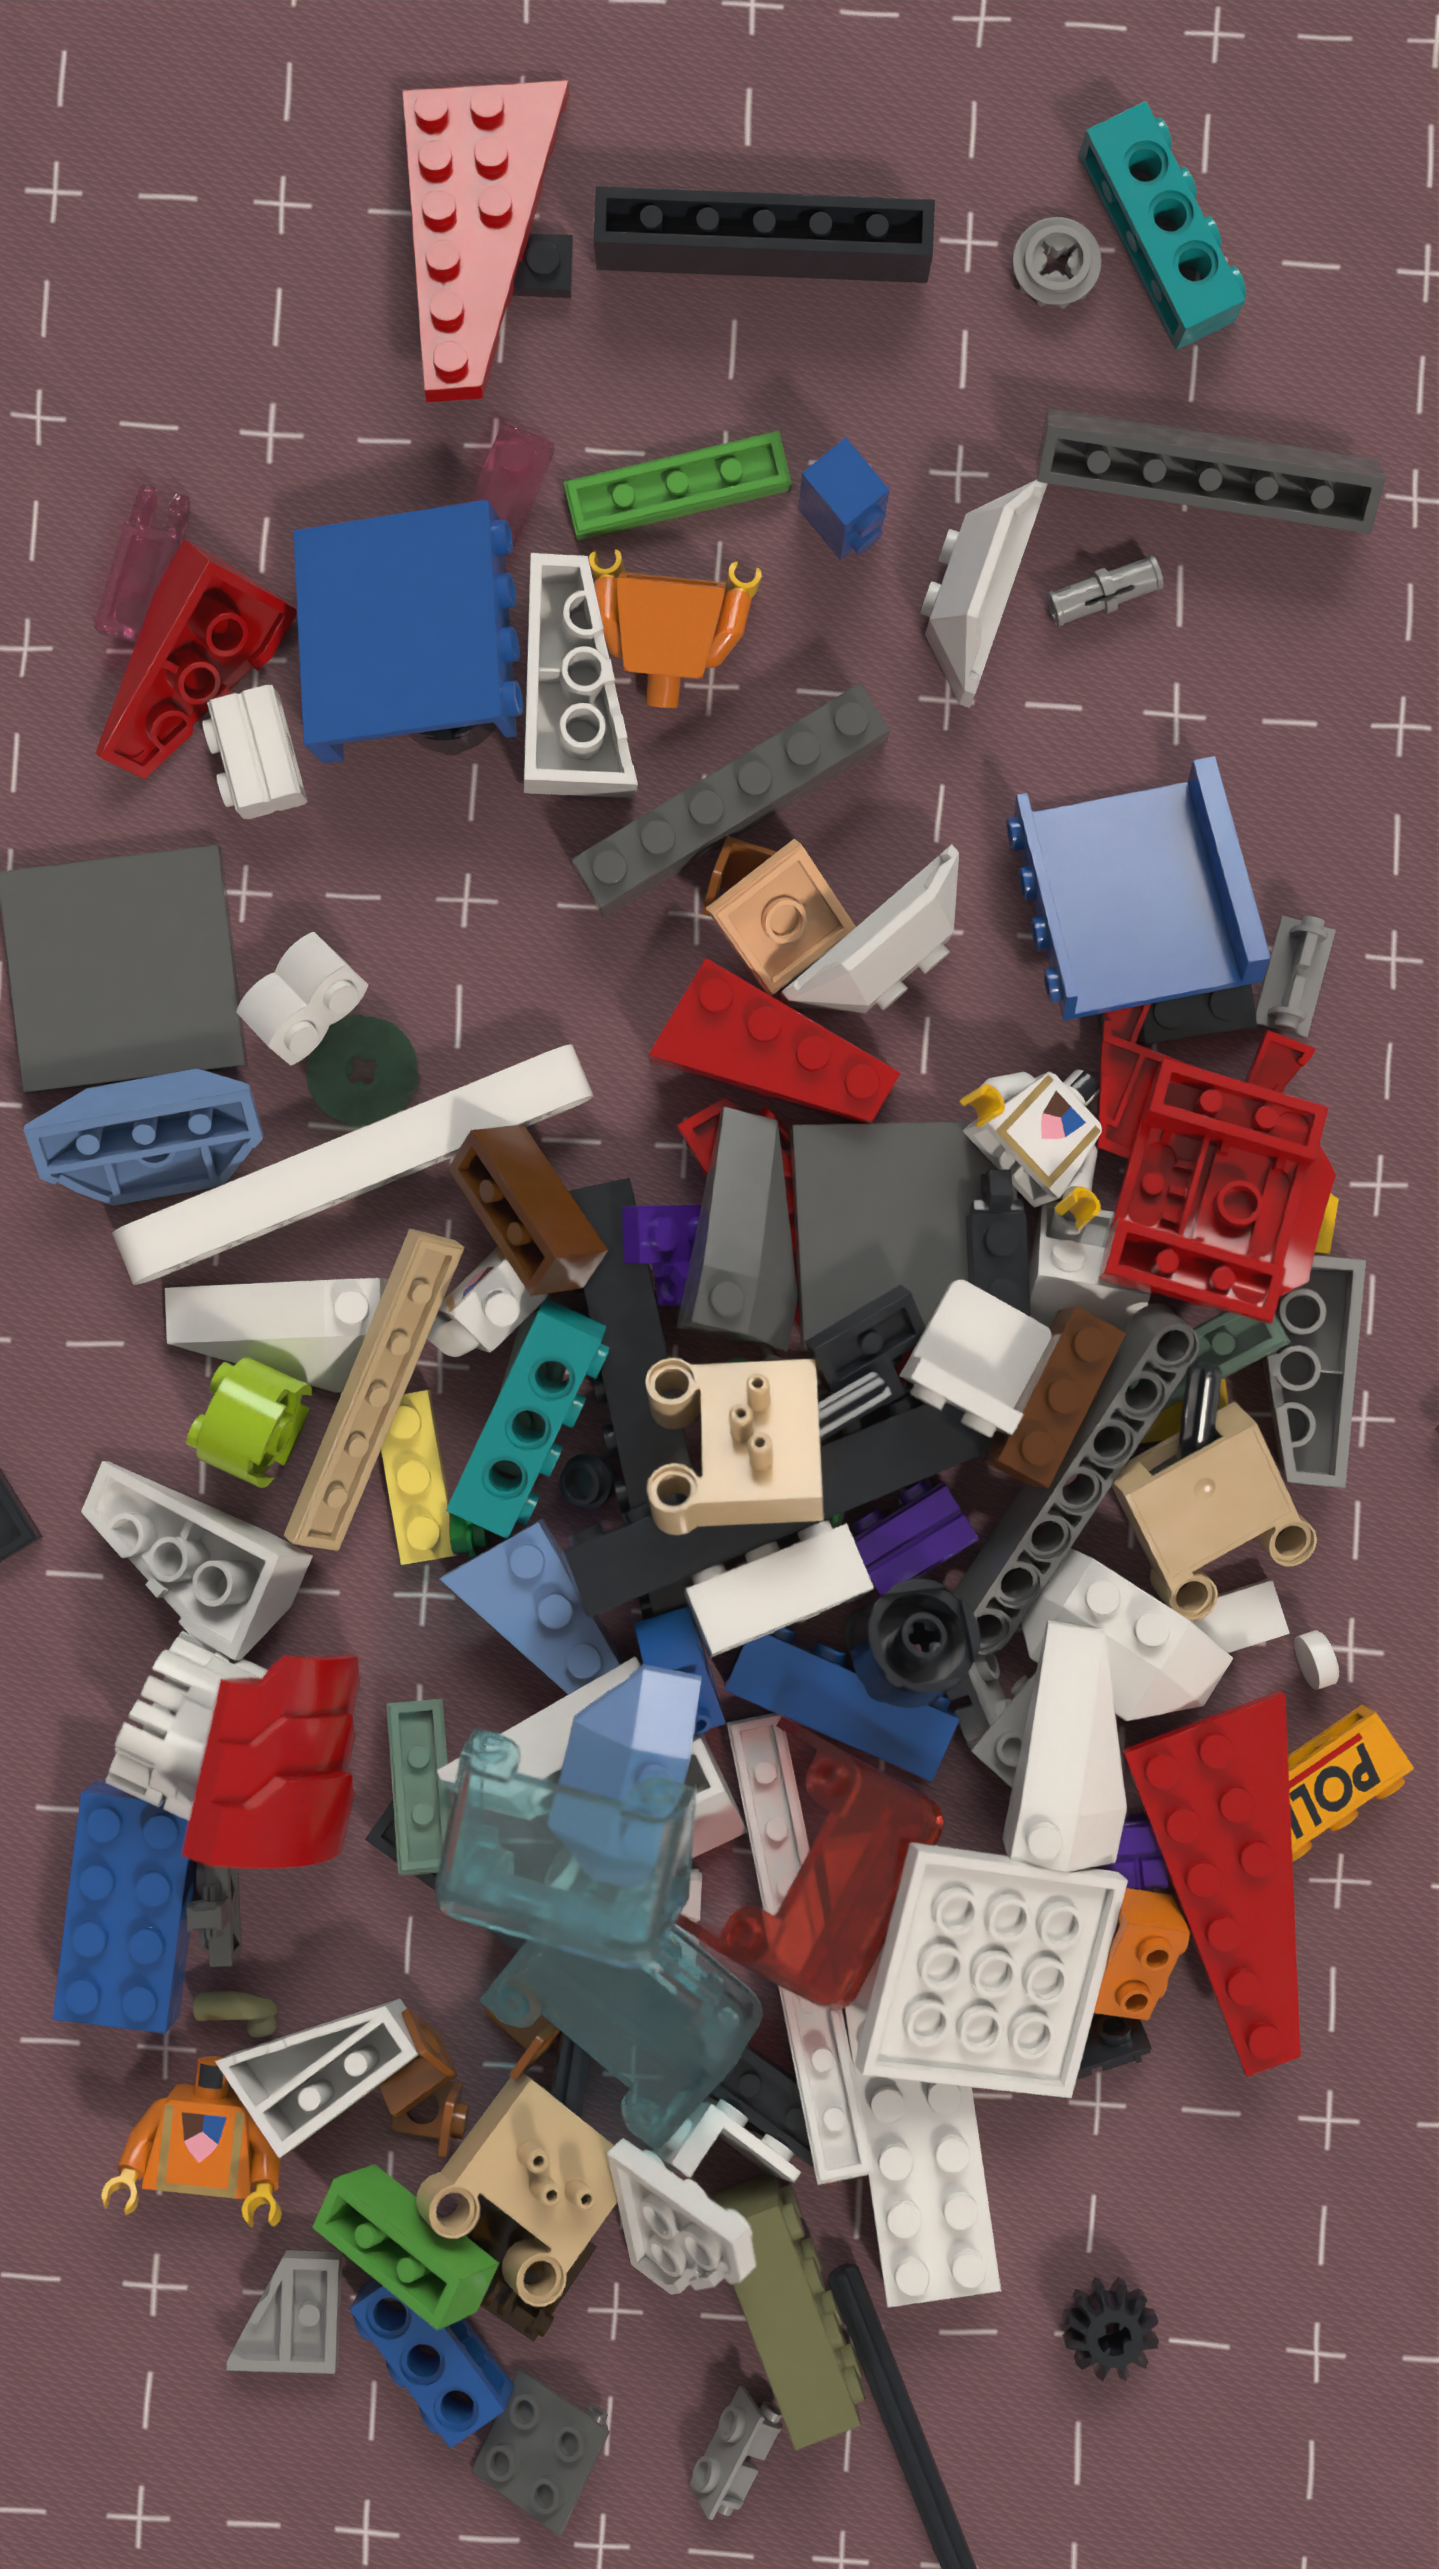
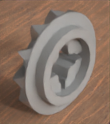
M1063 217L1046 218L1032 224L1020 236L1013 254L1012 274H1015L1020 284L1021 294L1027 293L1036 299L1040 307L1050 304L1059 305L1064 309L1072 302L1079 299L1084 300L1097 282L1102 261L1100 248L1092 233L1079 222ZM1072 252L1065 266L1067 276H1062L1058 271L1050 274L1046 273L1044 276L1041 275L1046 267L1047 254L1058 259L1062 255L1066 257Z

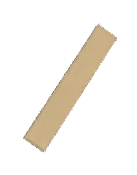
M409 1229L285 1530L284 1536L292 1544L339 1551L465 1247L456 1240Z

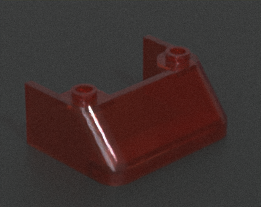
M781 1716L776 1727L818 1750L807 1771L806 1788L814 1802L830 1811L775 1916L757 1906H745L736 1910L729 1917L723 1930L678 1911L672 1922L733 1962L797 1996L828 2010H841L849 2006L856 1999L885 1944L910 1842L936 1846L943 1832L944 1817L939 1805L931 1798Z

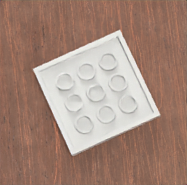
M910 1842L854 2064L862 2075L1072 2098L1128 1880L1115 1871L1085 1868L1064 1872L1011 1861L1009 1856Z

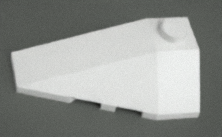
M337 1279L165 1288L167 1344L232 1363H237L241 1359L249 1357L311 1386L335 1393L343 1392L389 1279Z

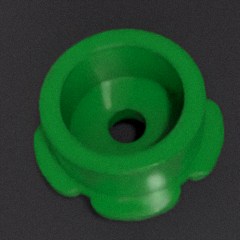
M450 1513L449 1532L453 1554L469 1553L470 1559L475 1558L478 1554L477 1547L488 1546L489 1530Z

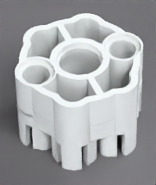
M182 1631L171 1648L162 1651L152 1668L154 1671L165 1675L164 1681L166 1682L149 1676L142 1690L141 1696L155 1703L151 1706L138 1700L129 1714V1719L144 1725L143 1730L124 1723L115 1744V1752L117 1753L109 1769L110 1773L106 1778V1783L157 1807H160L166 1799L164 1810L189 1821L220 1679L251 1677L262 1679L268 1670L243 1658L236 1660L233 1664L234 1659Z

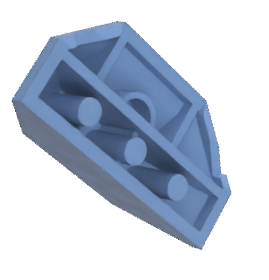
M198 1068L87 1088L27 1123L23 1130L40 1180L54 1185L58 1182L79 1194L112 1206L224 1185L243 1163L250 1151L263 1139V1130L250 1084Z
M642 1665L630 1674L629 1679L604 1693L574 1716L549 1825L594 1875L650 1885L663 1866L690 1762L701 1675Z

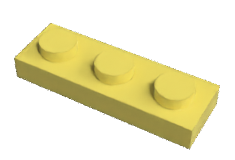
M430 1390L404 1394L381 1448L401 1565L457 1555L453 1554L450 1544V1512L446 1511L449 1504V1496Z

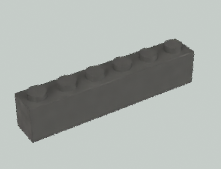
M1047 408L1036 463L1038 482L1367 534L1372 533L1386 480L1377 459Z
M859 683L571 859L574 870L603 918H606L722 847L727 836L733 838L740 836L886 746L890 729L862 684Z

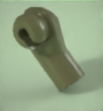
M238 1991L200 1992L194 1998L193 2013L198 2021L247 2020L246 2029L252 2037L268 2036L277 2030L278 2026L275 2015L279 2011L276 2004L270 1998Z

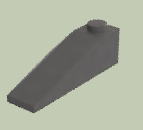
M723 1107L721 1108L677 1328L787 1352L798 1300L778 1120Z

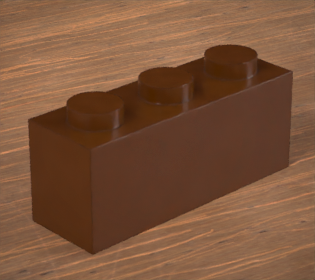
M524 1124L470 1130L448 1170L530 1296L583 1288L608 1252V1249Z
M1078 1306L1058 1310L1049 1328L1052 1337L1014 1407L1015 1410L1024 1415L1013 1435L997 1431L982 1460L1032 1488H1049L1126 1335L1124 1331Z

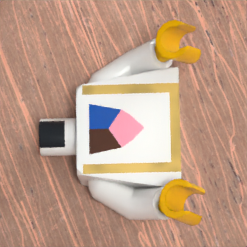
M1074 1070L1064 1082L1052 1072H1047L1036 1078L1026 1072L988 1078L978 1089L960 1099L963 1107L968 1104L972 1105L978 1115V1118L970 1123L963 1132L998 1170H1011L1012 1185L1034 1208L1057 1200L1063 1195L1062 1200L1054 1207L1055 1212L1061 1216L1069 1210L1076 1219L1075 1227L1078 1230L1100 1213L1101 1205L1096 1195L1092 1192V1183L1098 1152L1095 1142L1102 1132L1101 1123L1086 1108L1099 1093V1086L1089 1074L1082 1070Z
M496 1247L442 1301L427 1340L440 1351L452 1357L462 1356L473 1349L491 1352L546 1299L548 1294L530 1296L500 1248Z

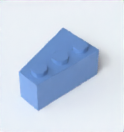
M541 1518L508 1537V1539L478 1554L475 1558L447 1572L440 1580L569 1695L625 1663L599 1615L596 1614L591 1617L585 1615L560 1553L561 1549L546 1522Z

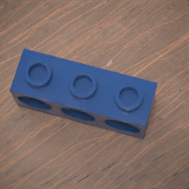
M372 2278L361 2286L349 2309L353 2314L355 2327L366 2341H373L386 2359V2366L393 2381L399 2387L407 2388L415 2399L427 2428L434 2434H440L449 2448H452L503 2413L514 2384L467 2319L463 2318L437 2331L401 2300L399 2301L404 2305L405 2311H395L389 2308L383 2298L399 2299ZM417 2345H430L436 2349L439 2356H426L420 2352ZM450 2391H463L470 2396L472 2402H460L452 2396Z

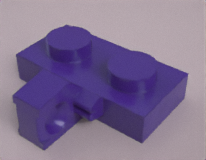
M701 1205L622 1206L624 1264H652L657 1281V1305H681Z

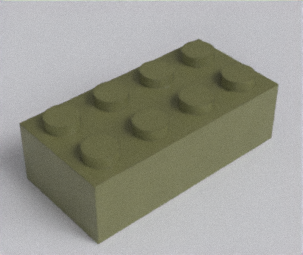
M764 2173L714 2192L713 2202L725 2211L733 2209L747 2221L752 2230L751 2240L756 2267L741 2282L733 2283L795 2451L861 2426L858 2403L866 2401L865 2392L860 2378H863L862 2370L852 2343L845 2344L840 2327L843 2321L832 2290L824 2292L825 2286L820 2271H823V2267L812 2237L802 2240V2237H805L800 2220L803 2214L793 2185L789 2184L782 2187L778 2177Z

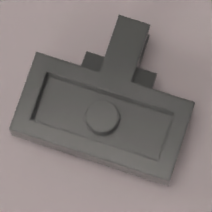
M198 1862L196 1881L198 1892L202 1893V1900L187 1904V1931L199 1930L201 1950H209V1967L233 1966L243 1953L239 1868L209 1866Z

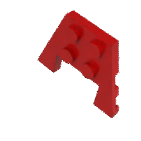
M1151 1004L1103 1013L1097 1120L1101 1123L1102 1132L1096 1140V1147L1129 1159L1156 1070L1163 1058L1193 1066L1136 1044ZM1269 1030L1264 1031L1245 1082L1282 1093L1301 1067H1304L1312 1058L1316 1048Z

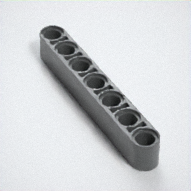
M1160 1303L1149 1304L1141 1308L1134 1315L1124 1330L1126 1335L1049 1488H1032L1026 1484L1022 1486L953 1592V1596L958 1600L962 1598L970 1606L976 1619L985 1615L982 1620L977 1622L980 1631V1650L978 1654L995 1653L1008 1643L1195 1360L1199 1351L1197 1333L1168 1306ZM1171 1330L1169 1337L1157 1345L1159 1338ZM1140 1379L1132 1390L1126 1392L1127 1387L1133 1381ZM1108 1427L1101 1437L1095 1439L1096 1434L1101 1429ZM1077 1474V1477L1071 1483L1064 1486V1483L1071 1476ZM1047 1521L1041 1529L1033 1532L1039 1524ZM1013 1568H1016V1570L1011 1575L1003 1578V1576L1008 1571L1012 1570Z

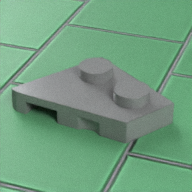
M286 2250L227 2360L226 2371L336 2373L339 2365L342 2252Z

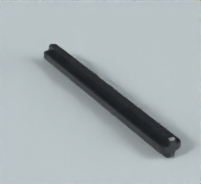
M849 2263L842 2264L828 2274V2281L941 2569H977L859 2266Z

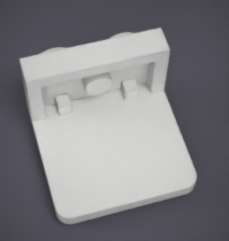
M955 1280L947 1288L902 1370L900 1377L914 1384L910 1394L925 1403L941 1410L944 1403L947 1402L965 1412L961 1422L989 1438H992L995 1430L1013 1435L1024 1415L1015 1410L1014 1407L1047 1347L1052 1334L1047 1326L965 1280Z
M707 2097L702 2102L686 2098L675 2115L669 2112L664 2116L651 2136V2141L655 2144L651 2152L660 2158L666 2169L689 2178L717 2136L770 2175L795 2182L801 2173L789 2163L794 2155L791 2150L768 2134H765L763 2137L753 2130L748 2132L743 2128L748 2118L722 2099L717 2102Z

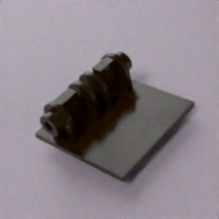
M491 2202L467 2237L499 2262L480 2306L534 2342L538 2335L543 2337L554 2320L553 2312L597 2246L590 2241L566 2273V2286L561 2296L553 2303L544 2307L532 2306L526 2303L505 2281L502 2264L507 2250L515 2243L524 2239L534 2240L536 2236ZM544 2261L534 2262L526 2269L523 2279L524 2284L534 2283L541 2277L544 2271Z

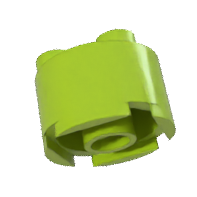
M249 1357L241 1359L234 1366L223 1362L215 1372L210 1384V1393L214 1394V1397L206 1414H200L193 1422L187 1436V1445L196 1449L199 1460L257 1487L265 1488L275 1479V1477L266 1474L274 1461L285 1465L300 1438L310 1409L301 1404L302 1395L312 1396V1387Z

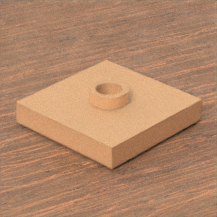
M795 839L705 908L761 989L770 996L816 962L856 928L802 844Z

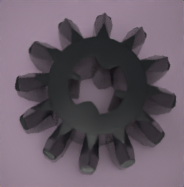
M1094 2277L1092 2287L1095 2293L1088 2296L1084 2291L1075 2289L1073 2298L1078 2308H1067L1063 2311L1064 2323L1069 2327L1062 2335L1067 2349L1076 2350L1074 2360L1080 2369L1083 2370L1093 2365L1096 2377L1103 2382L1111 2368H1116L1120 2379L1127 2381L1129 2377L1127 2365L1133 2362L1136 2366L1147 2369L1148 2360L1143 2350L1158 2349V2337L1151 2330L1157 2326L1159 2322L1154 2309L1145 2307L1147 2298L1141 2289L1137 2288L1128 2293L1125 2281L1117 2277L1112 2283L1110 2290H1105L1101 2279ZM1116 2322V2332L1106 2335L1105 2325Z

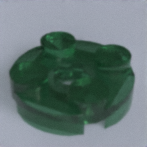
M349 1015L329 1025L324 1038L312 1051L308 1060L307 1085L313 1099L326 1114L355 1128H363L402 1112L409 1106L420 1086L419 1060L411 1041L393 1023L373 1016ZM360 1057L366 1063L373 1059L377 1062L378 1068L373 1072L375 1080L367 1086L362 1081L355 1084L350 1081L349 1076L355 1071L351 1062L355 1058Z

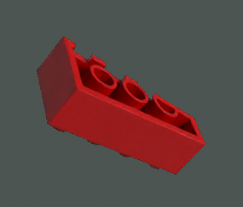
M705 958L648 1054L650 1063L695 1074V1076L732 1085L748 1090L751 1093L789 1102L805 1109L856 1124L872 1123L901 1074L884 1062Z

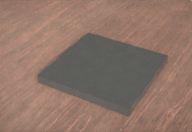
M218 844L0 872V902L23 1093L35 1094L114 1084L197 1068L211 1072L248 1067L243 1020L236 1013L240 1004L222 848Z
M972 1122L793 1125L789 1129L801 1352H808L804 1341L900 1284L912 1293L924 1325L927 1327L949 1285L955 1280H965L968 1282L966 1216L970 1214L971 1201L982 1200L981 1174H985L988 1170H998L963 1132ZM1012 1185V1200H1017V1189Z

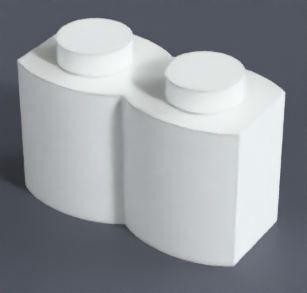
M311 932L295 942L286 951L274 973L259 980L245 994L236 1013L271 1050L289 1065H293L308 1056L319 1045L327 1033L329 1025L339 1021L355 1008L364 996L368 984L315 932Z

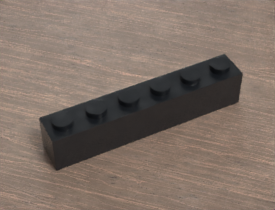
M596 186L594 219L597 270L928 283L933 257L935 200Z

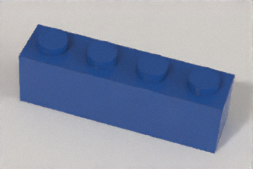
M788 1626L740 1646L724 1682L725 1691L922 1778L933 1781L960 1720L957 1714L948 1708L951 1699L943 1695L935 1702L917 1708H902L888 1703L877 1702L867 1694L865 1686L856 1674L854 1666L845 1663L848 1657L847 1653L820 1641H817L814 1649L794 1640L797 1632Z

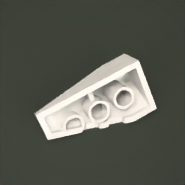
M102 1461L81 1511L121 1558H128L148 1580L146 1586L157 1598H164L181 1617L178 1622L189 1635L234 1660H241L292 1606L313 1555L268 1531L109 1461Z
M1047 1620L1002 1840L1011 1861L1070 1872L1116 1862L1127 1805L1105 1632L1100 1629Z

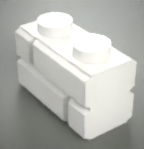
M273 685L242 691L240 694L234 693L211 699L207 702L211 719L202 721L211 753L220 752L225 772L217 774V782L225 806H235V810L243 819H252L271 814L277 810L282 811L305 805L308 800L280 695Z

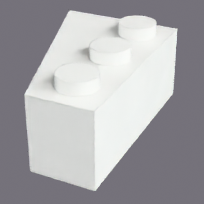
M829 1520L823 1521L798 1532L797 1534L801 1542L788 1548L779 1550L777 1542H772L744 1554L748 1562L746 1565L727 1572L724 1564L721 1563L692 1575L694 1586L686 1588L684 1596L709 1658L769 1635L800 1620L804 1621L815 1617L820 1612L844 1602L848 1604L858 1600L873 1589V1585L848 1525L844 1524L833 1529Z
M399 1998L234 2052L215 2062L278 2158L296 2148L420 2054L416 2050L401 2014L407 2008Z

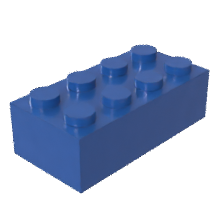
M99 1780L81 1792L52 2020L166 2034L179 2018L190 1932L187 1931L186 1908L187 1904L195 1899L198 1862L181 1856L189 1821L164 1810L166 1799L160 1807H157L107 1784L106 1781Z

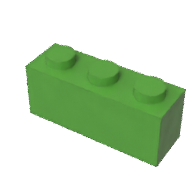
M376 2164L334 2178L313 2224V2229L437 2331L478 2311L499 2262L465 2235L459 2238H445L437 2234L419 2214L416 2205L417 2197Z

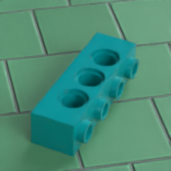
M1147 101L1087 129L1079 157L1177 351L1234 323L1246 301V286L1240 271L1234 265L1229 267L1220 249L1221 236L1215 221L1210 216L1204 217L1196 201L1197 190L1190 171L1185 166L1179 167L1171 151L1172 139L1166 123L1161 117H1154ZM1130 170H1146L1152 175L1154 180L1148 182L1139 181L1131 175ZM1157 218H1168L1177 225L1178 230L1164 231L1156 225L1154 220ZM1193 267L1201 273L1203 280H1187L1181 275L1179 268Z
M545 1299L542 1302L446 1508L447 1512L508 1539L516 1522L527 1525L540 1496L531 1491L539 1473L547 1477L550 1476L563 1446L554 1442L561 1425L564 1424L573 1428L586 1400L585 1396L577 1393L585 1375L596 1379L609 1352L610 1347L601 1344L607 1326L549 1299ZM546 1361H558L567 1368L569 1378L560 1382L551 1381L543 1375L540 1365ZM523 1411H534L542 1416L546 1427L537 1431L528 1430L520 1424L517 1414ZM501 1460L512 1461L519 1466L522 1476L516 1479L504 1478L496 1471L494 1464Z

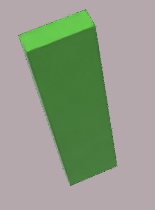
M776 431L564 481V488L577 541L791 491L792 483L780 433Z

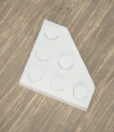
M624 2138L607 2152L629 2257L633 2267L671 2295L681 2293L688 2285H691L694 2290L715 2287L725 2278L729 2284L739 2283L756 2267L751 2240L752 2230L747 2221L733 2209L725 2211L708 2199L697 2183L690 2179L683 2181L666 2169L660 2158L649 2150L642 2152Z

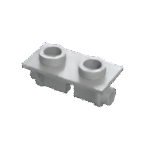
M1281 916L1271 952V959L1255 1012L1257 1025L1308 1037L1336 931L1335 929L1324 927L1325 920L1314 916H1303L1301 921Z
M994 1653L978 1654L965 1678L947 1692L951 1700L969 1695L972 1704L959 1707L954 1711L960 1719L959 1724L970 1749L973 1748L1012 1701L1005 1698L998 1681L1000 1670Z
M742 2385L739 2386L731 2404L721 2414L718 2429L704 2456L697 2461L689 2483L691 2491L710 2520H713L716 2512L725 2516H731L734 2509H741L744 2499L759 2472L755 2464L744 2461L746 2456L765 2460L783 2427L780 2421L782 2414L779 2407L771 2402L764 2401L761 2407L758 2408L745 2386Z

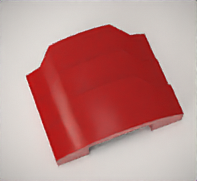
M1163 1058L1156 1070L1129 1155L1106 1241L1099 1279L1151 1295H1155L1157 1292L1206 1308H1217L1271 1324L1279 1297L1301 1287L1309 1281L1318 1237L1336 1177L1329 1159L1320 1146L1329 1107Z
M349 1653L335 1656L284 1655L270 1667L262 1679L256 1677L220 1679L181 1856L209 1866L265 1869L318 1864L333 1859L342 1852L355 1796L353 1777L351 1773H348L356 1736L353 1712L361 1680L358 1656Z

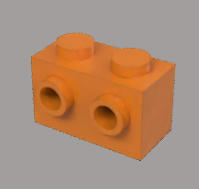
M1126 1888L1094 2013L1149 2020L1158 1999L1163 1997L1166 1992L1168 1978L1179 1955L1185 1952L1189 1942L1190 1931L1173 1895Z

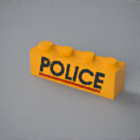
M1360 1705L1288 1755L1292 1860L1295 1861L1305 1855L1312 1847L1311 1840L1328 1828L1330 1831H1337L1350 1824L1359 1814L1357 1808L1374 1796L1376 1799H1383L1395 1793L1405 1783L1403 1776L1415 1769L1378 1714L1364 1705Z

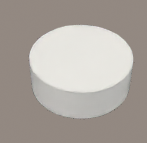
M1314 1630L1296 1636L1294 1640L1295 1654L1308 1684L1314 1690L1336 1684L1339 1678L1338 1663L1334 1651L1324 1634Z

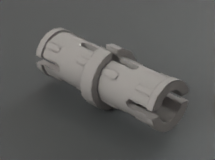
M1149 555L1145 559L1109 572L1105 568L1092 571L1091 578L1056 591H1049L1046 593L1047 606L1054 624L1060 627L1067 622L1101 610L1104 614L1117 611L1118 604L1153 591H1160L1163 589V577L1156 558Z

